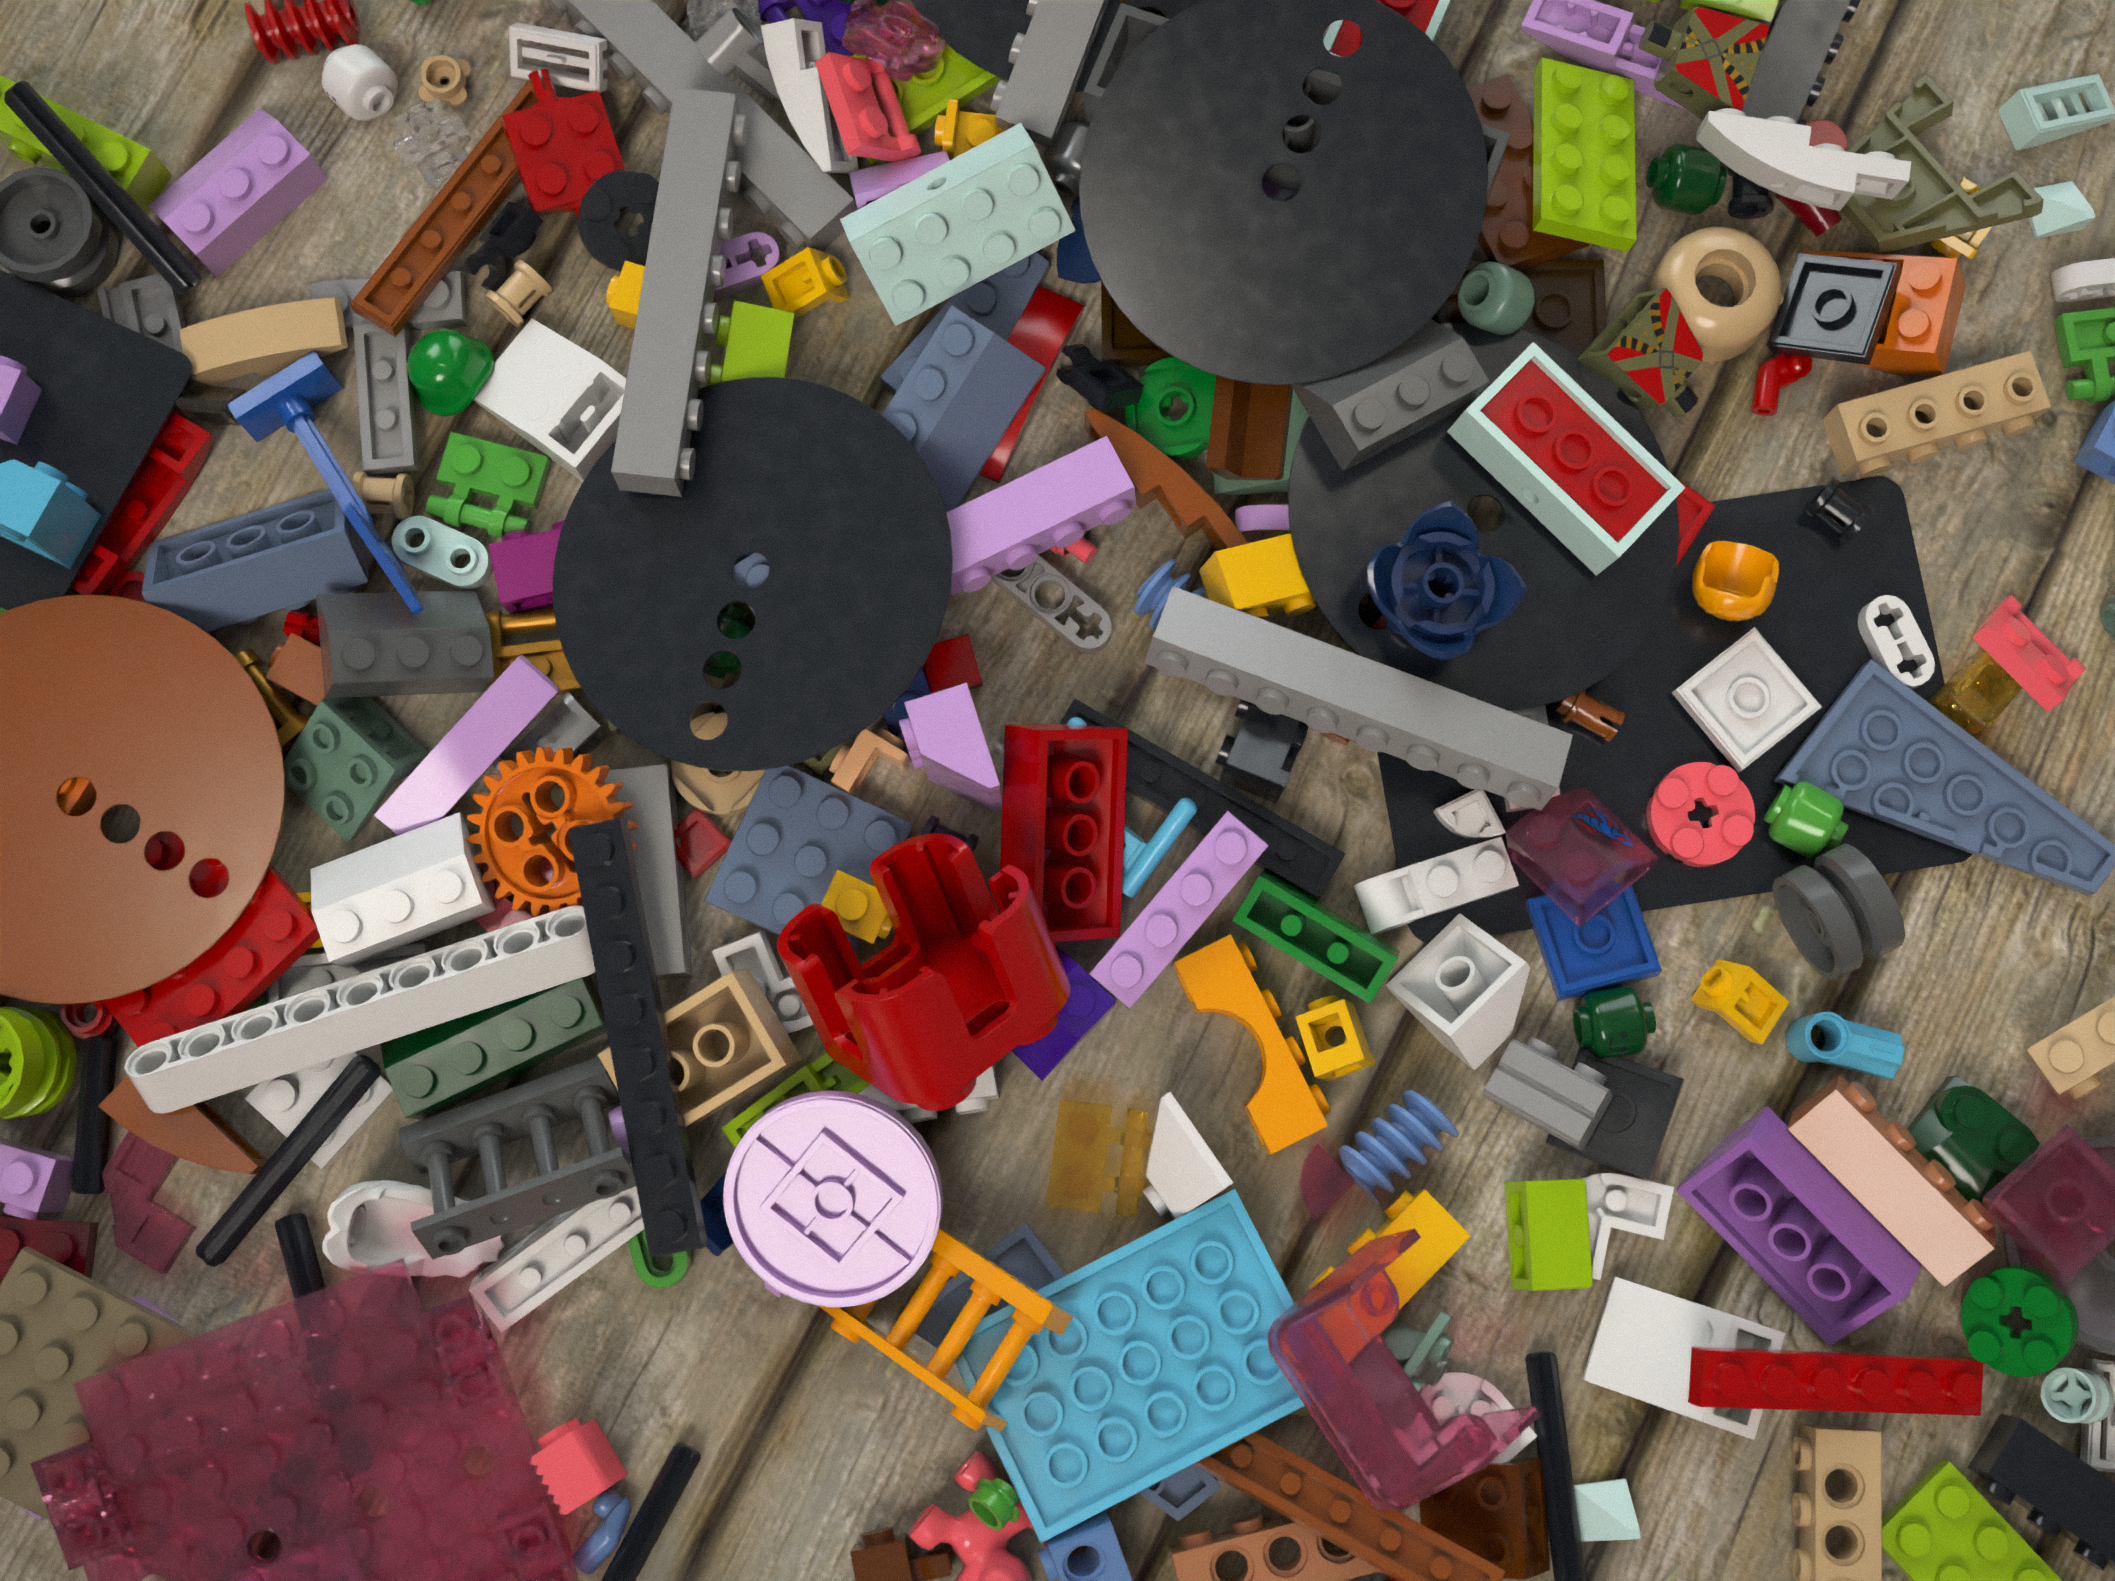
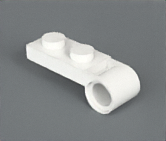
M1500 836L1375 876L1354 885L1370 933L1376 935L1401 927L1415 920L1519 886V883Z

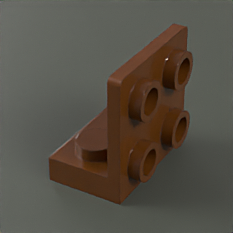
M1523 1457L1505 1463L1424 1461L1418 1464L1420 1524L1505 1571L1502 1578L1526 1580L1550 1570L1546 1496L1541 1458Z

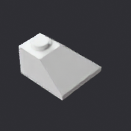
M1459 913L1386 986L1444 1047L1475 1071L1512 1034L1530 967L1526 961Z
M1169 1092L1161 1097L1156 1103L1144 1177L1150 1185L1142 1191L1160 1217L1169 1212L1175 1220L1227 1188L1233 1181L1172 1093Z

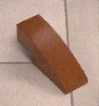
M128 1075L98 1105V1107L128 1131L151 1145L187 1161L219 1170L246 1174H257L268 1161L206 1101L168 1113H154L148 1108Z

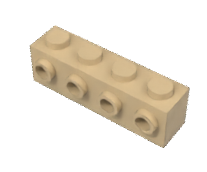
M2030 350L1837 404L1822 419V423L1841 476L1859 471L1861 477H1869L1888 470L1892 467L1891 462L1908 458L1909 464H1915L1937 456L1940 453L1939 448L1955 444L1957 450L1960 451L1986 442L1988 440L1987 435L2000 431L2004 432L2005 437L2022 434L2036 427L2034 420L2051 408Z
M2115 996L2026 1049V1057L2058 1101L2069 1094L2074 1101L2083 1098L2103 1085L2099 1076L2115 1067Z

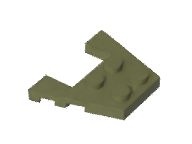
M1928 74L1920 78L1913 85V92L1901 104L1896 102L1885 113V120L1869 136L1864 134L1847 151L1858 154L1875 151L1887 152L1894 155L1897 160L1911 162L1909 182L1893 200L1853 194L1841 209L1878 254L2026 219L2042 213L2044 199L2017 170L1968 195L1915 137L1917 134L1949 118L1953 113L1954 102Z

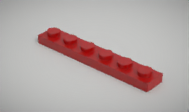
M1692 1346L1688 1403L1699 1407L1981 1416L1984 1363L1968 1357Z

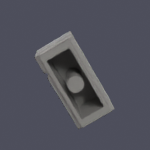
M1530 1037L1527 1044L1513 1038L1501 1057L1498 1067L1495 1068L1483 1091L1484 1096L1491 1102L1574 1148L1583 1151L1613 1097L1610 1089L1603 1086L1607 1078L1583 1063L1578 1062L1573 1070L1556 1061L1555 1059L1559 1052L1534 1037Z

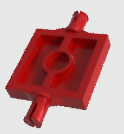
M541 69L540 75L538 70L531 72L528 77L538 102L528 109L502 115L501 123L530 208L538 216L555 211L575 212L578 219L581 200L592 184L606 174L625 170L599 91L571 98L557 97L549 70Z

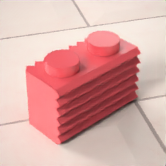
M576 1417L553 1429L537 1440L542 1450L532 1456L530 1463L538 1466L536 1474L543 1475L542 1484L549 1485L547 1493L555 1495L553 1503L561 1505L559 1513L565 1515L628 1475L596 1419L581 1425Z

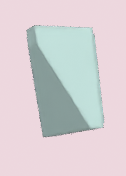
M2073 181L2034 188L2044 199L2042 213L2028 218L2034 239L2083 230L2095 218L2093 208Z
M1625 1478L1574 1485L1581 1542L1641 1539L1638 1521Z

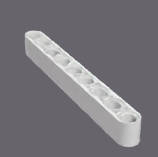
M583 906L565 907L149 1042L131 1053L126 1060L125 1071L151 1111L160 1114L168 1113L588 976L595 972Z

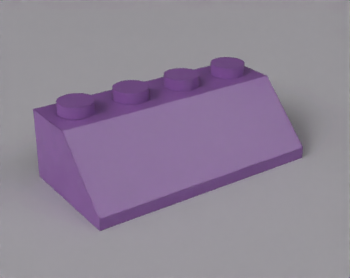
M1768 1106L1732 1131L1676 1189L1829 1346H1832L1908 1297L1922 1266L1788 1130V1126Z

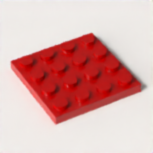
M161 832L152 837L146 847V858L149 864L161 871L176 867L184 856L185 848L183 841L173 832ZM206 859L199 862L193 868L190 876V884L193 891L203 898L218 896L225 890L229 881V873L226 866L216 859ZM270 863L265 878L251 903L230 930L212 948L192 964L161 982L118 998L102 1000V1002L138 1048L149 1042L242 1013L320 938L312 911Z

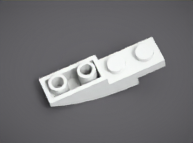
M1725 108L1709 111L1697 130L1696 140L1736 173L1777 194L1813 206L1840 211L1853 194L1893 200L1909 182L1911 162L1897 160L1894 155L1887 152L1875 151L1858 154L1845 152L1843 147L1828 143L1818 144L1814 147L1809 146L1812 126L1796 124V121L1789 117L1774 116L1761 119L1748 117L1744 112L1737 109Z

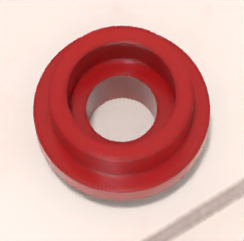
M102 1001L62 1004L60 1010L61 1021L69 1033L81 1039L102 1036L111 1028L115 1017ZM93 1003L97 1008V1015L93 1021L87 1023L83 1017V1012L89 1004Z

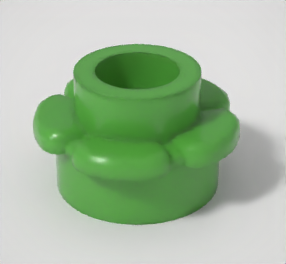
M994 1478L993 1481L987 1479H979L977 1481L975 1492L968 1499V1504L972 1512L982 1523L995 1531H1001L1009 1521L1015 1523L1019 1519V1511L1015 1507L1019 1502V1497L1007 1482L1000 1478Z

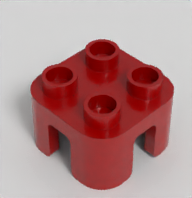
M934 833L904 840L890 847L872 861L870 875L893 924L895 936L887 947L862 965L859 964L837 914L819 903L809 905L794 916L783 928L777 942L778 952L828 1055L892 1099L901 1103L917 1104L918 1107L927 1111L945 1110L959 1104L971 1094L975 1088L977 1077L1017 1046L1034 1043L1048 1035L1057 1025L1059 1012L1065 1006L1071 990L1070 981L1026 874L1009 864L988 879L989 886L1001 912L999 914L969 846L952 835Z

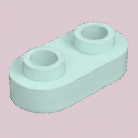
M412 516L406 518L398 524L393 532V551L405 565L463 591L475 590L483 586L492 574L493 566L490 553L478 540L428 517ZM423 533L425 535L423 544L416 548L410 547V539L415 534ZM470 554V563L466 567H455V561L458 556Z

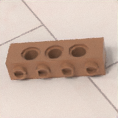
M1368 1487L1357 1488L1386 1504L1385 1499L1378 1492L1369 1494ZM1262 1514L1237 1519L1231 1522L1233 1530L1216 1535H1211L1210 1528L1181 1534L1178 1536L1180 1544L1169 1547L1178 1581H1345L1380 1571L1342 1548L1334 1551L1324 1548L1322 1537L1287 1517L1264 1522ZM1279 1537H1290L1297 1543L1295 1557L1286 1564H1277L1269 1559L1270 1545ZM1231 1550L1241 1553L1245 1558V1565L1239 1575L1225 1578L1215 1571L1216 1561L1222 1553Z

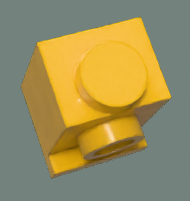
M1337 995L1323 997L1308 1004L1309 1012L1295 1017L1316 1078L1329 1082L1376 1065L1355 1005L1346 999L1339 1000ZM1338 1028H1343L1346 1039L1342 1045L1334 1047L1330 1041L1331 1033Z

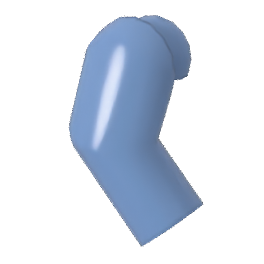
M607 1488L593 1503L594 1513L601 1516L604 1520L573 1555L574 1564L586 1574L594 1573L618 1546L631 1513V1506L627 1496L623 1499L614 1488Z

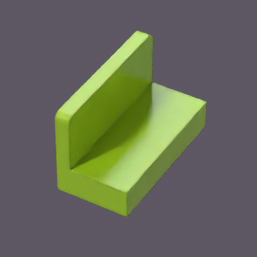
M1583 1179L1504 1181L1511 1289L1540 1291L1590 1288L1593 1284L1586 1182Z

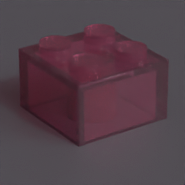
M2067 1124L1984 1195L1981 1203L1990 1212L1995 1223L2045 1273L2052 1277L2061 1289L2115 1243V1170Z

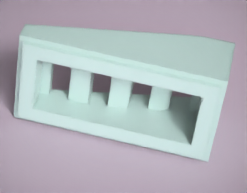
M2098 73L2020 89L2000 107L1999 115L2014 149L2023 150L2110 123L2115 120V108ZM2079 93H2082L2090 112L2086 113L2078 96Z

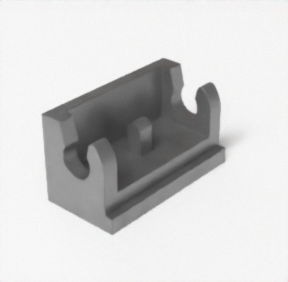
M567 692L561 698L562 702L505 756L498 757L492 765L501 774L499 762L512 760L517 763V752L530 750L535 755L537 747L551 746L554 755L558 748L571 747L574 761L579 754H590L610 735ZM530 793L526 794L528 802H530Z

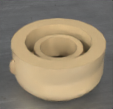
M1729 227L1699 229L1679 239L1668 249L1652 273L1646 292L1663 288L1669 290L1703 353V362L1729 360L1748 350L1769 327L1777 315L1779 305L1782 304L1784 299L1783 294H1781L1782 281L1778 265L1771 253L1760 241L1746 232ZM1702 276H1716L1723 279L1731 286L1734 293V307H1720L1707 301L1700 294L1695 279Z

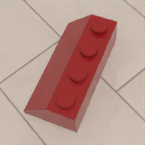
M1065 724L1005 725L1000 870L1010 864L1026 874L1053 942L1120 937L1128 728Z

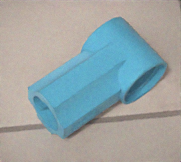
M1820 1012L1799 1017L1788 1026L1786 1031V1045L1789 1052L1802 1062H1821L1886 1080L1894 1079L1897 1069L1902 1065L1905 1046L1902 1044L1901 1034L1847 1021L1833 1012ZM1814 1025L1819 1026L1825 1035V1045L1822 1050L1817 1049L1811 1040V1030Z

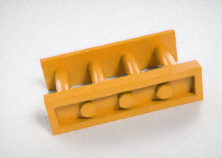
M942 1227L939 1228L931 1249L934 1252L929 1259L932 1266L888 1335L866 1321L878 1299L848 1307L819 1306L834 1317L830 1325L832 1329L854 1343H858L862 1337L955 1404L951 1414L975 1431H979L983 1424L1003 1431L1008 1422L987 1406L1032 1334L1039 1335L1043 1327H1046L1062 1336L1073 1318L1072 1315ZM963 1271L974 1279L969 1288L973 1293L929 1363L926 1364L905 1348L951 1276L956 1278L959 1272ZM1004 1299L1016 1308L1011 1315V1318L1015 1321L968 1394L947 1379L946 1376L991 1304L997 1306L1000 1300Z

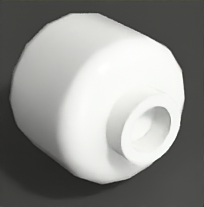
M353 44L336 49L327 57L322 71V87L326 95L345 114L354 120L368 121L385 114L392 107L397 95L398 80L394 71L365 45Z

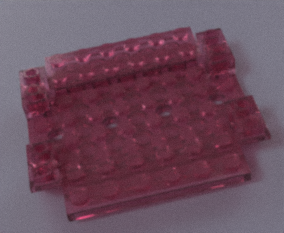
M404 1258L397 1259L78 1380L73 1385L95 1446L90 1440H87L30 1463L68 1569L70 1571L83 1566L88 1581H143L144 1577L153 1573L162 1574L170 1581H579L570 1541L558 1507L553 1503L554 1496L547 1493L549 1485L542 1484L543 1475L536 1474L538 1466L530 1464L532 1456L538 1452L491 1327L472 1293L426 1311L425 1305L421 1307ZM481 1446L492 1452L495 1466L490 1472L476 1475L467 1470L463 1458L466 1451L470 1448ZM369 1488L383 1491L389 1501L388 1510L379 1516L366 1515L359 1508V1494ZM263 1530L275 1533L281 1541L280 1554L269 1559L257 1556L251 1547V1538L255 1533Z

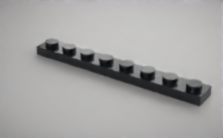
M617 818L568 829L649 1256L652 1258L703 1248L708 1245L627 819Z

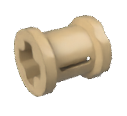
M520 259L514 265L516 271L496 292L490 290L485 295L487 301L517 328L524 323L522 316L541 296L548 297L553 292L550 285L532 267Z
M356 472L354 474L352 484L370 513L395 514L400 520L411 517L415 493L413 480L409 474H399L397 478L369 477L366 472Z

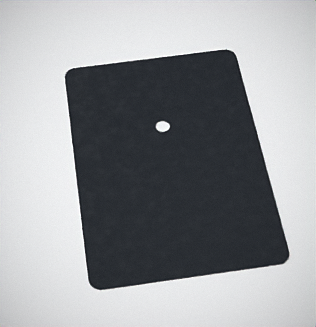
M1883 477L1840 482L1839 488L1862 506L1870 504L1875 508L1862 528L1845 545L1838 540L1839 534L1816 516L1809 518L1803 514L1825 485L1711 502L1716 507L1675 567L1673 581L1666 602L1655 624L1642 643L1624 663L1586 690L1587 694L1625 713L1621 726L1618 724L1614 725L1600 717L1602 722L1618 730L1614 738L1607 742L1601 736L1572 720L1564 723L1561 721V714L1554 711L1557 702L1547 704L1545 706L1548 725L1573 735L1559 785L1562 803L1558 806L1544 807L1542 811L1528 809L1507 812L1504 797L1484 790L1506 831L1501 837L1519 886L1408 923L1413 935L1419 940L1429 943L1459 913L1489 935L1533 929L1525 905L1527 899L1628 874L1640 910L1644 912L1773 892L1772 888L1775 878L1802 865L1813 869L1815 858L1829 850L1824 848L1813 858H1805L1770 838V824L1764 821V817L1776 795L1783 787L1782 784L1774 782V779L1864 663L1870 659L1873 660L1859 632L1857 621L1862 608L1877 597L1884 595L1896 596L1909 607L1935 661L1934 673L1931 678L1913 691L1952 720L1905 497L1901 488L1892 480ZM1729 541L1748 544L1772 553L1778 559L1779 575L1776 591L1771 604L1761 615L1748 620L1727 621L1706 613L1703 608L1698 606L1692 591V574L1701 553L1709 543ZM1371 593L1361 599L1358 607L1359 616L1365 625L1372 628L1382 613L1374 603ZM1880 613L1874 619L1877 627L1887 626L1889 629V626L1895 620L1891 613L1887 615ZM1755 627L1822 707L1739 773L1736 771L1739 779L1748 788L1755 807L1754 833L1751 840L1730 859L1713 866L1692 867L1683 864L1682 862L1684 861L1675 859L1670 853H1664L1653 841L1646 819V808L1649 799L1653 796L1654 790L1662 778L1682 765L1693 762H1709L1715 765H1726L1733 770L1735 768L1674 697L1672 692ZM1903 658V661L1897 665V668L1901 674L1909 672L1912 675V671L1918 668L1914 659L1906 661ZM1377 752L1398 869L1488 841L1472 840L1456 835L1448 830L1433 812L1436 808L1475 789L1461 785L1457 779L1432 770L1416 769L1409 765L1406 760L1384 752ZM1694 801L1695 809L1688 812L1690 821H1699L1702 828H1709L1708 819L1713 817L1711 808L1705 807L1702 801ZM1592 805L1618 830V824H1620L1622 833L1628 836L1629 832L1636 846L1631 848L1623 844L1619 846L1603 845L1594 839L1598 838L1602 841L1606 840L1610 844L1613 843L1602 836L1597 830H1595L1597 834H1593L1592 831L1591 835L1575 818L1574 821L1578 824L1579 828L1589 834L1587 836L1572 822L1570 816L1575 812L1581 811L1595 813L1590 807ZM1844 807L1841 821L1849 826L1839 845L1846 843L1857 848L1872 862L1881 875L1960 863L1972 855L1966 851Z

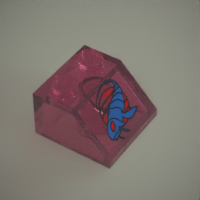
M1586 787L1552 797L1542 811L1533 809L1506 831L1508 856L1579 928L1659 862V858Z

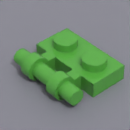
M2115 307L2062 313L2054 320L2063 368L2083 366L2085 374L2084 379L2070 380L2066 383L2065 391L2068 400L2086 399L2089 403L2108 401L2110 396L2115 395V375L2110 376L2107 364L2115 362Z
M451 432L436 480L441 485L452 487L454 490L449 498L431 494L426 504V513L444 518V523L461 528L464 524L487 529L488 535L499 538L515 531H530L531 521L515 516L518 505L538 510L552 462L548 456ZM474 494L498 499L493 510L471 505Z

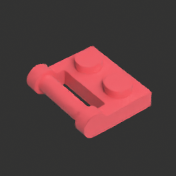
M828 52L815 62L847 155L896 162L917 157L921 153L917 137L914 134H910L891 81L894 72L889 58L877 57L866 60Z
M2011 594L1988 614L1972 638L2048 713L2065 699L2074 681L2086 670V667L2076 657L2069 659L2020 611L2023 605Z

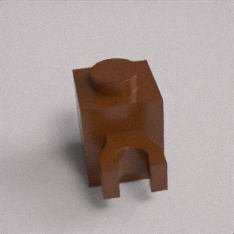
M893 1527L880 1528L861 1534L862 1543L854 1544L850 1551L856 1581H924L951 1576V1571H953L949 1547L912 1556L907 1533L894 1535Z

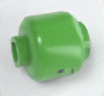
M1806 781L1798 782L1792 788L1783 785L1764 817V821L1770 824V838L1805 858L1817 856L1824 848L1831 850L1837 847L1849 826L1841 821L1844 812L1843 802L1839 798Z

